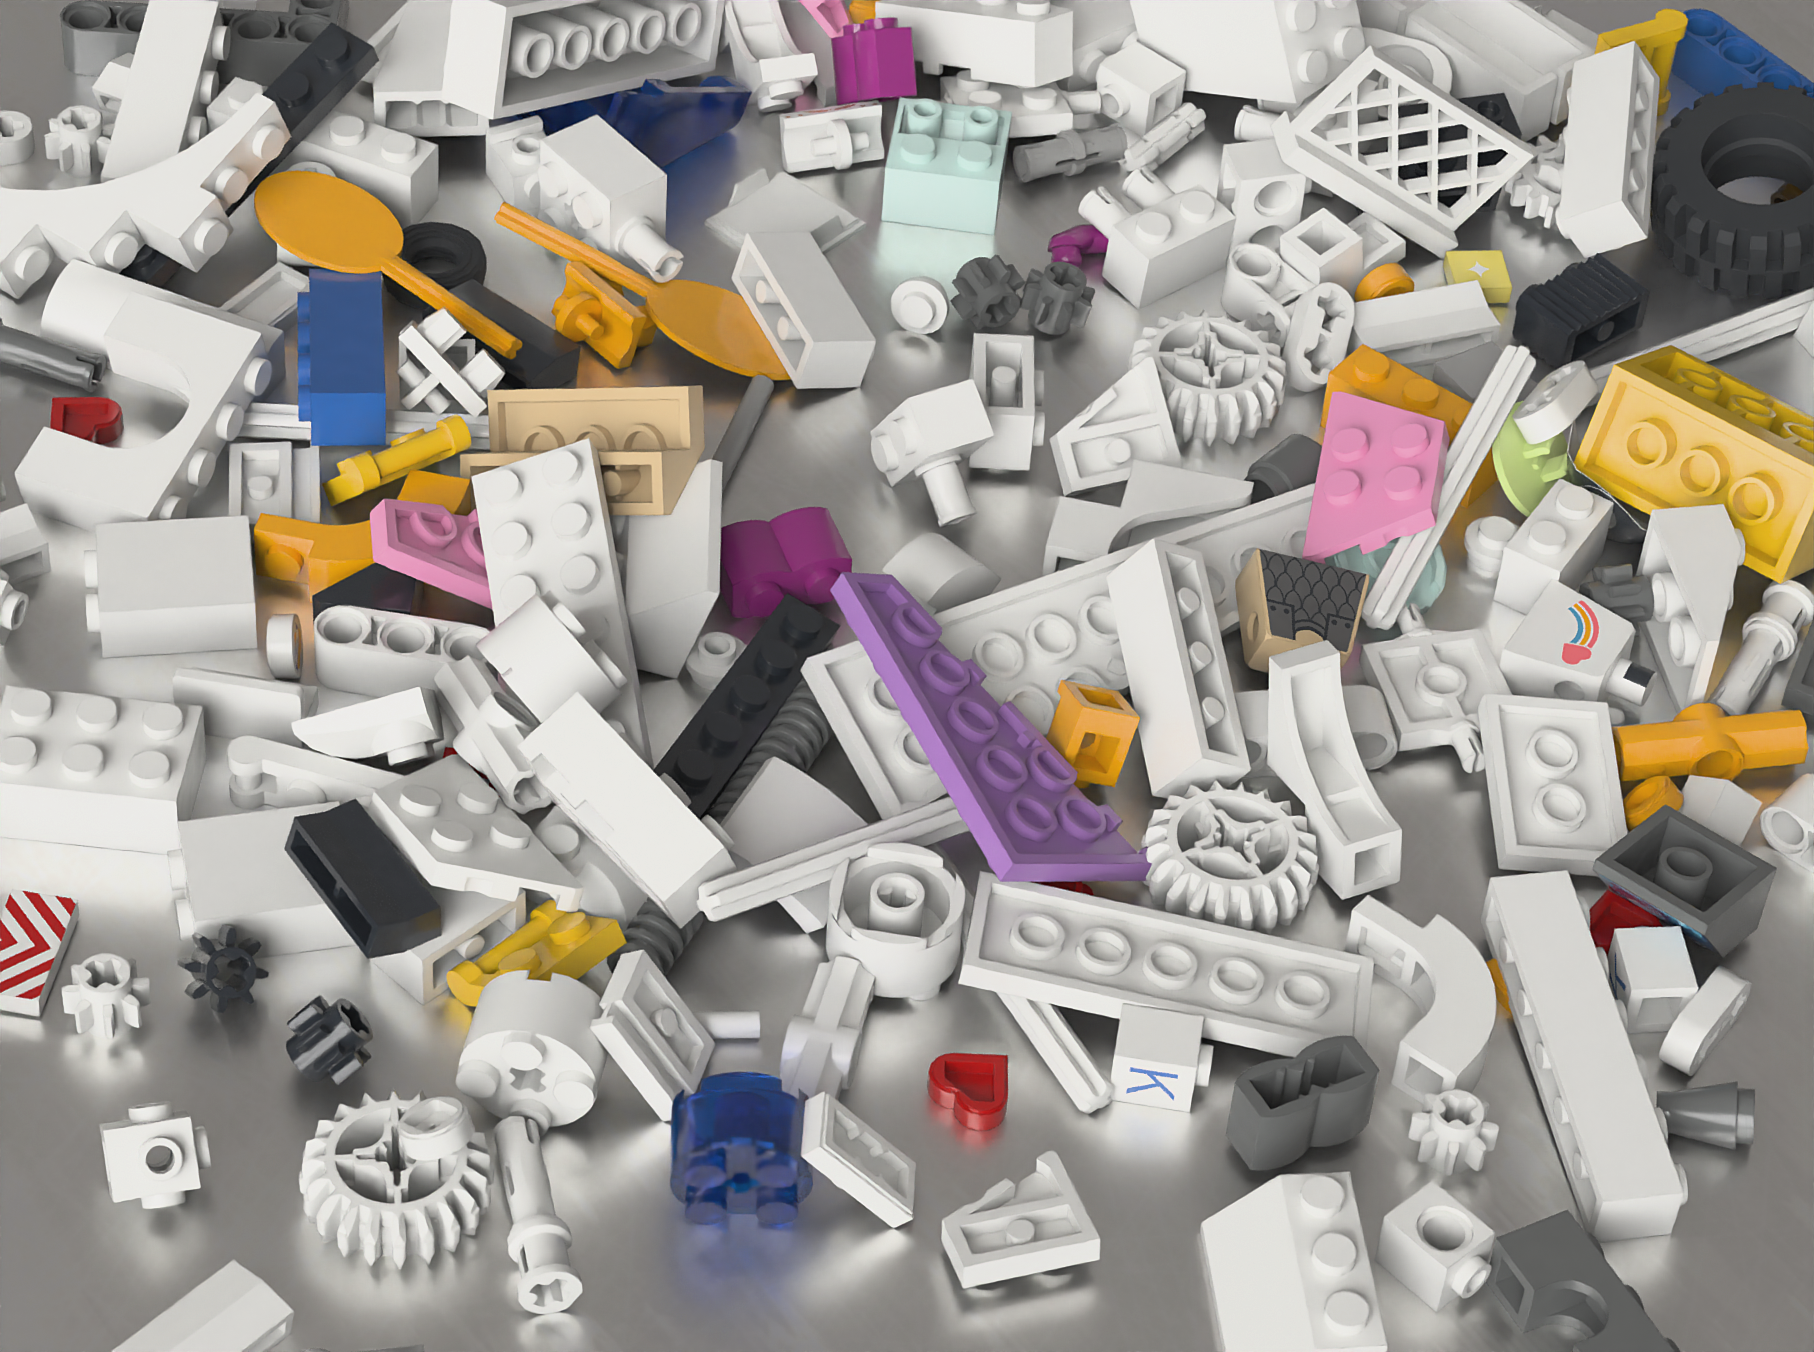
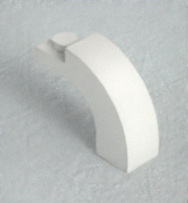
M1367 895L1352 909L1344 952L1374 958L1373 972L1405 992L1416 1003L1423 1015V1018L1400 1040L1391 1084L1421 1104L1424 1103L1425 1094L1427 1093L1437 1097L1440 1093L1454 1090L1455 1088L1472 1093L1484 1069L1496 1016L1495 986L1487 964L1465 934L1441 915L1437 914L1424 928H1421L1402 913L1390 909L1370 895Z

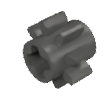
M994 255L991 259L977 257L965 263L958 271L956 279H953L952 284L960 294L956 295L950 302L963 320L970 319L977 329H982L984 325L999 327L1011 321L1018 313L1022 298L1016 290L1020 289L1025 284V281L1013 264L1005 265L999 255Z
M1052 262L1046 266L1044 273L1033 268L1030 270L1023 288L1024 293L1020 301V308L1029 310V321L1038 330L1053 335L1063 334L1068 331L1071 323L1081 328L1085 326L1092 308L1091 302L1095 289L1086 287V276L1076 266L1066 262Z
M1631 564L1593 568L1594 581L1582 583L1579 593L1632 623L1636 630L1635 636H1639L1638 622L1650 621L1654 612V596L1648 578L1644 575L1633 576Z

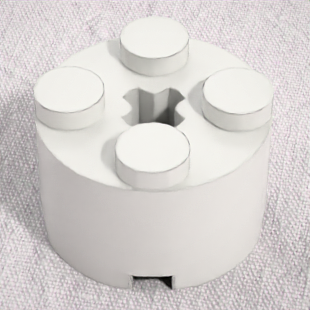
M551 590L541 598L534 594L475 644L541 723L577 691L599 714L622 695L618 689L628 682L627 678L592 638L583 646L579 644L577 640L587 631Z
M890 842L868 847L867 856L859 858L850 864V857H848L839 864L830 882L826 931V952L829 962L834 960L836 956L859 960L862 967L875 976L873 995L890 998L908 997L917 1001L933 998L938 994L940 985L952 974L959 959L965 906V888L959 875L956 874L955 879L943 867V858L933 851L908 843Z
M530 970L511 971L494 978L484 987L480 994L460 1057L456 1084L463 1094L472 1097L484 1109L502 1119L510 1116H522L525 1123L529 1119L535 1121L538 1124L539 1136H542L548 1131L549 1127L568 1124L581 1118L591 1109L595 1102L608 1051L589 1026L593 1019L601 1018L604 1010L599 1005L601 998L592 989L569 976L552 972L550 982L527 979Z

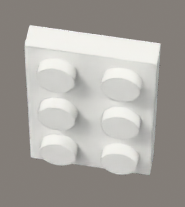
M1484 693L1477 709L1499 869L1535 872L1568 870L1569 874L1598 876L1592 870L1595 859L1628 834L1608 703Z

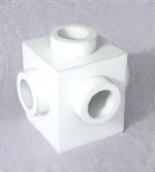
M171 1101L153 1102L128 1108L130 1117L128 1120L100 1124L109 1191L113 1202L141 1198L143 1208H160L183 1203L186 1201L185 1190L201 1188L198 1170L211 1168L208 1139L204 1125L192 1127L191 1117L186 1110L173 1112ZM158 1145L168 1147V1154L162 1162L157 1164L146 1162L147 1153L151 1148Z

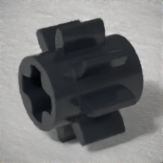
M222 924L218 939L209 940L195 932L192 937L197 948L194 950L191 959L183 958L177 962L178 966L190 971L194 978V981L184 991L186 995L195 1000L211 991V1009L218 1013H224L227 1008L228 999L239 998L251 1005L254 999L249 990L253 986L255 979H263L269 975L268 971L256 966L252 958L261 948V943L253 938H249L235 946L237 937L235 928L227 924ZM221 955L231 959L227 967L232 975L225 982L216 978L219 970L214 962Z
M319 995L287 1022L289 1028L295 1033L286 1041L288 1055L298 1070L312 1081L319 1082L330 1074L337 1085H341L372 1058V1055L363 1047L373 1039L372 1028L363 1013L346 999L340 998L329 1006L323 996Z

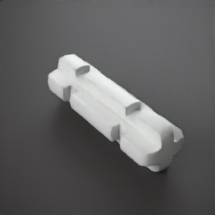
M1184 103L1140 138L1141 140H1138L1125 150L1126 160L1123 162L1125 170L1127 172H1133L1136 169L1140 171L1142 166H1148L1152 171L1156 169L1158 165H1161L1189 142L1188 140H1192L1204 130L1203 120L1206 118L1204 110L1202 108L1196 109L1192 103Z

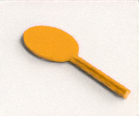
M286 171L273 174L264 179L256 188L254 210L260 225L275 242L290 253L317 266L339 272L363 274L382 271L436 310L445 306L468 332L504 357L511 360L516 357V351L522 348V341L400 258L403 251V232L399 222L380 200L364 189L340 178L311 171Z
M506 202L501 204L500 210L495 215L494 220H496V223L571 262L581 261L595 274L616 282L645 297V306L653 322L669 338L684 349L714 365L750 377L764 375L771 380L791 379L741 295L714 285L691 280L673 279L664 283H657L624 266L607 254Z

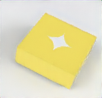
M1502 250L1445 252L1443 269L1448 285L1478 280L1487 303H1509L1512 284Z

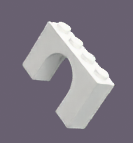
M131 290L103 334L112 371L115 374L167 390L180 396L189 404L184 417L174 429L160 439L132 448L106 447L44 426L14 472L23 503L28 504L31 512L96 533L95 524L185 519L187 505L198 487H204L210 481L215 469L216 458L227 440L232 441L237 437L243 424L246 409L255 395H261L266 390L272 374V364L268 360L261 332Z

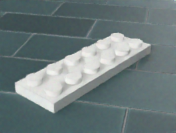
M588 438L471 476L495 626L497 627L534 594L541 598L551 590L587 631L577 640L579 644L583 646L592 638L627 678L628 682L618 689L622 695L599 713V715L618 735L624 732L634 741L648 758L649 762L647 765L653 771L652 752L597 449ZM504 680L506 694L516 699L530 711Z
M980 871L959 984L1120 1019L1122 1004L1204 1016L1201 1035L1203 1038L1296 1058L1310 1044L1334 1036H1354L1365 1052H1367L1374 958L1037 883L1000 882L996 874Z

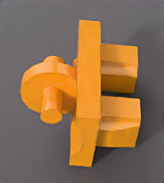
M581 261L567 263L564 271L566 276L565 288L561 296L556 299L551 311L556 317V331L575 343L584 340L617 369L630 367L636 348L652 344L658 327L649 316L646 306L635 307L624 298L620 284L598 276Z

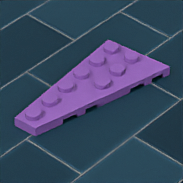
M842 572L830 589L832 595L999 881H1147L1146 876L1152 866V863L1148 862L1146 858L1148 847L1137 852L1117 831L1123 820L1108 804L1097 807L1074 785L1078 772L1011 701L1000 706L981 686L987 675L972 659L961 661L949 652L938 640L942 635L943 628L899 581L889 574Z

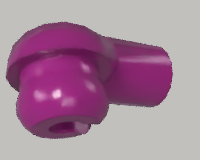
M1092 224L1077 225L1052 236L1047 250L1052 253L1051 263L1066 262L1079 268L1082 263L1081 254L1106 253L1108 239Z

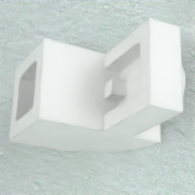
M1322 208L1280 236V255L1285 263L1316 286L1325 282L1339 284L1347 290L1353 299V303H1355L1354 295L1356 288L1368 273L1381 265L1397 263L1406 254V241L1381 221L1366 212H1363L1345 225L1325 208Z
M936 533L926 534L909 542L882 569L886 574L893 575L929 615L991 595L1002 579L945 537Z

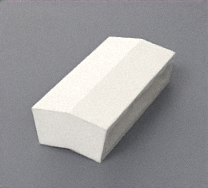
M1478 280L1355 302V317L1346 351L1350 355L1359 346L1365 344L1407 368L1434 364L1489 341L1497 344L1500 323L1489 308Z
M233 1259L111 1352H268L291 1334L294 1310L266 1282Z

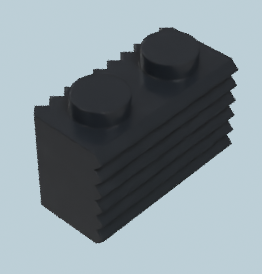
M1597 253L1593 259L1589 257L1585 263L1581 261L1580 264L1577 262L1570 264L1563 270L1560 276L1557 274L1553 280L1548 279L1544 285L1542 283L1539 285L1533 284L1526 288L1516 302V316L1512 335L1515 341L1520 340L1523 346L1529 347L1531 353L1537 352L1540 360L1545 359L1547 365H1553L1556 370L1571 362L1582 360L1641 328L1650 291Z

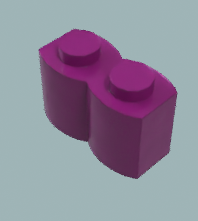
M897 17L864 20V23L844 25L843 36L831 38L836 106L872 100L886 103L900 99V97L910 98L917 96L912 27H898Z
M799 508L783 513L770 521L746 520L721 528L720 591L732 617L751 618L769 616L787 593L806 605L830 602L835 599L830 589L841 573H852V558L828 508Z

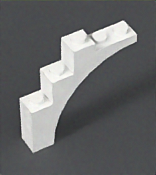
M257 92L223 125L188 149L145 170L101 184L60 190H20L0 187V289L19 300L28 288L44 275L47 267L56 257L66 263L76 259L119 274L122 269L132 263L137 252L144 244L149 245L197 273L212 255L222 249L227 238L234 231L225 211L232 203L242 197L247 186L271 160L280 154L285 143L291 138L275 102Z

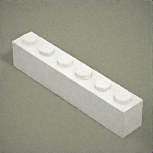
M1568 870L1491 877L1480 922L1492 957L1497 960L1509 997L1508 1004L1586 1232L1591 1233L1598 1242L1670 1235L1680 1205H1685L1687 1202V1177L1683 1166L1680 1163H1673L1667 1146L1668 1130L1664 1113L1659 1107L1653 1108L1647 1091L1648 1074L1645 1060L1640 1053L1633 1052L1627 1036L1628 1017L1626 1008L1620 999L1614 1000L1608 983L1609 965L1606 953L1602 947H1595L1589 931L1590 912L1584 896L1576 895Z

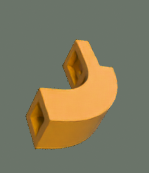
M410 469L397 500L443 505L451 514L468 516L471 513V480ZM261 513L254 527L256 575L308 584L310 603H312V596L375 563L373 561L370 520L350 525H326Z

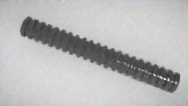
M802 678L787 699V702L778 712V716L770 723L769 728L763 733L760 741L751 750L741 767L732 777V780L723 790V793L706 814L712 817L719 825L766 760L775 756L806 773L822 751V747L831 738V734L834 733L805 678ZM648 897L647 902H644L638 910L637 916L631 920L627 930L623 932L627 943L607 957V964L611 973L613 974L621 954L644 949L661 973L666 976L673 967V962H676L680 957L683 948L688 945L693 938V934L702 925V920H705L707 917L704 911L698 912L680 929Z

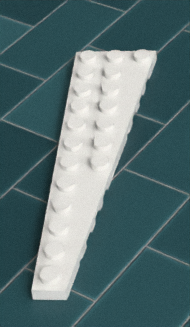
M1315 483L1155 538L1202 552L1221 638L1240 627L1235 580L1256 548L1302 559ZM1150 540L930 615L943 628L942 635L938 640L959 660L972 659L987 675L981 686L1000 706L1011 701L1046 738L1061 698L1057 692L1061 680L1119 691L1122 696L1130 692L1106 576ZM859 640L806 659L800 671L882 820L950 796L939 776L931 767L928 757L911 728L903 719L900 709L883 680L875 671L872 661Z

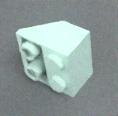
M900 97L885 167L881 221L994 235L1001 201L1012 112L996 110L986 106L972 107L941 103L931 99Z

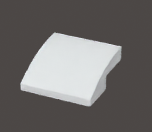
M775 756L765 761L720 823V826L735 844L727 852L738 870L868 825L830 790L799 769ZM831 881L777 900L807 934L823 928L827 923Z

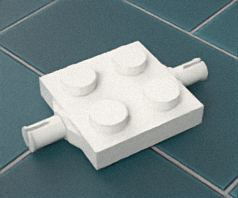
M971 69L963 70L957 76L941 77L940 98L942 101H936L972 107L986 106L996 110L1011 111L1012 118L1009 138L1057 135L1060 132L1072 130L1073 115L1099 114L1101 111V97L1098 90L1067 93L1066 90L1059 89L1055 81L1033 88L971 79Z
M1410 603L1408 609L1407 604H1405L1396 620L1403 635L1390 641L1362 644L1359 659L1360 666L1369 686L1378 689L1384 696L1396 736L1398 751L1450 744L1455 747L1462 767L1466 772L1472 773L1473 766L1475 771L1479 772L1485 768L1483 747L1479 740L1481 739L1477 707L1484 693L1512 695L1511 690L1481 628L1454 632L1431 630L1427 628L1418 605Z

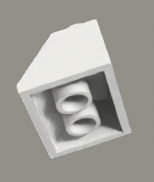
M709 459L697 463L671 515H609L637 669L677 679L719 596L723 462Z
M1350 1172L1279 1175L1201 1223V1238L1223 1352H1387V1339Z

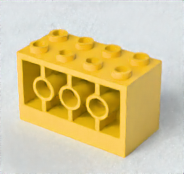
M1673 345L1614 364L1573 462L1576 469L1596 482L1610 495L1650 516L1652 510L1724 504L1734 529H1740L1744 537L1745 560L1743 565L1779 584L1813 569L1814 417Z

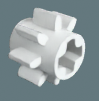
M84 105L68 107L58 115L57 119L51 118L49 120L50 133L44 135L47 159H59L60 171L74 177H90L101 172L115 124L103 125L102 112Z
M104 952L89 957L81 965L73 964L71 966L73 984L62 987L64 1013L75 1014L78 1033L81 1034L88 1031L97 1037L113 1039V1037L127 1032L132 1026L139 1028L142 1025L140 1007L151 1004L150 986L148 978H137L135 959L125 960L118 955Z
M1459 1088L1444 1091L1437 1097L1431 1093L1425 1094L1422 1112L1413 1113L1408 1138L1421 1142L1417 1160L1420 1163L1427 1162L1433 1169L1445 1173L1447 1176L1464 1172L1470 1167L1480 1171L1485 1153L1487 1151H1494L1499 1131L1498 1125L1485 1122L1489 1103L1487 1101L1481 1102L1473 1094Z

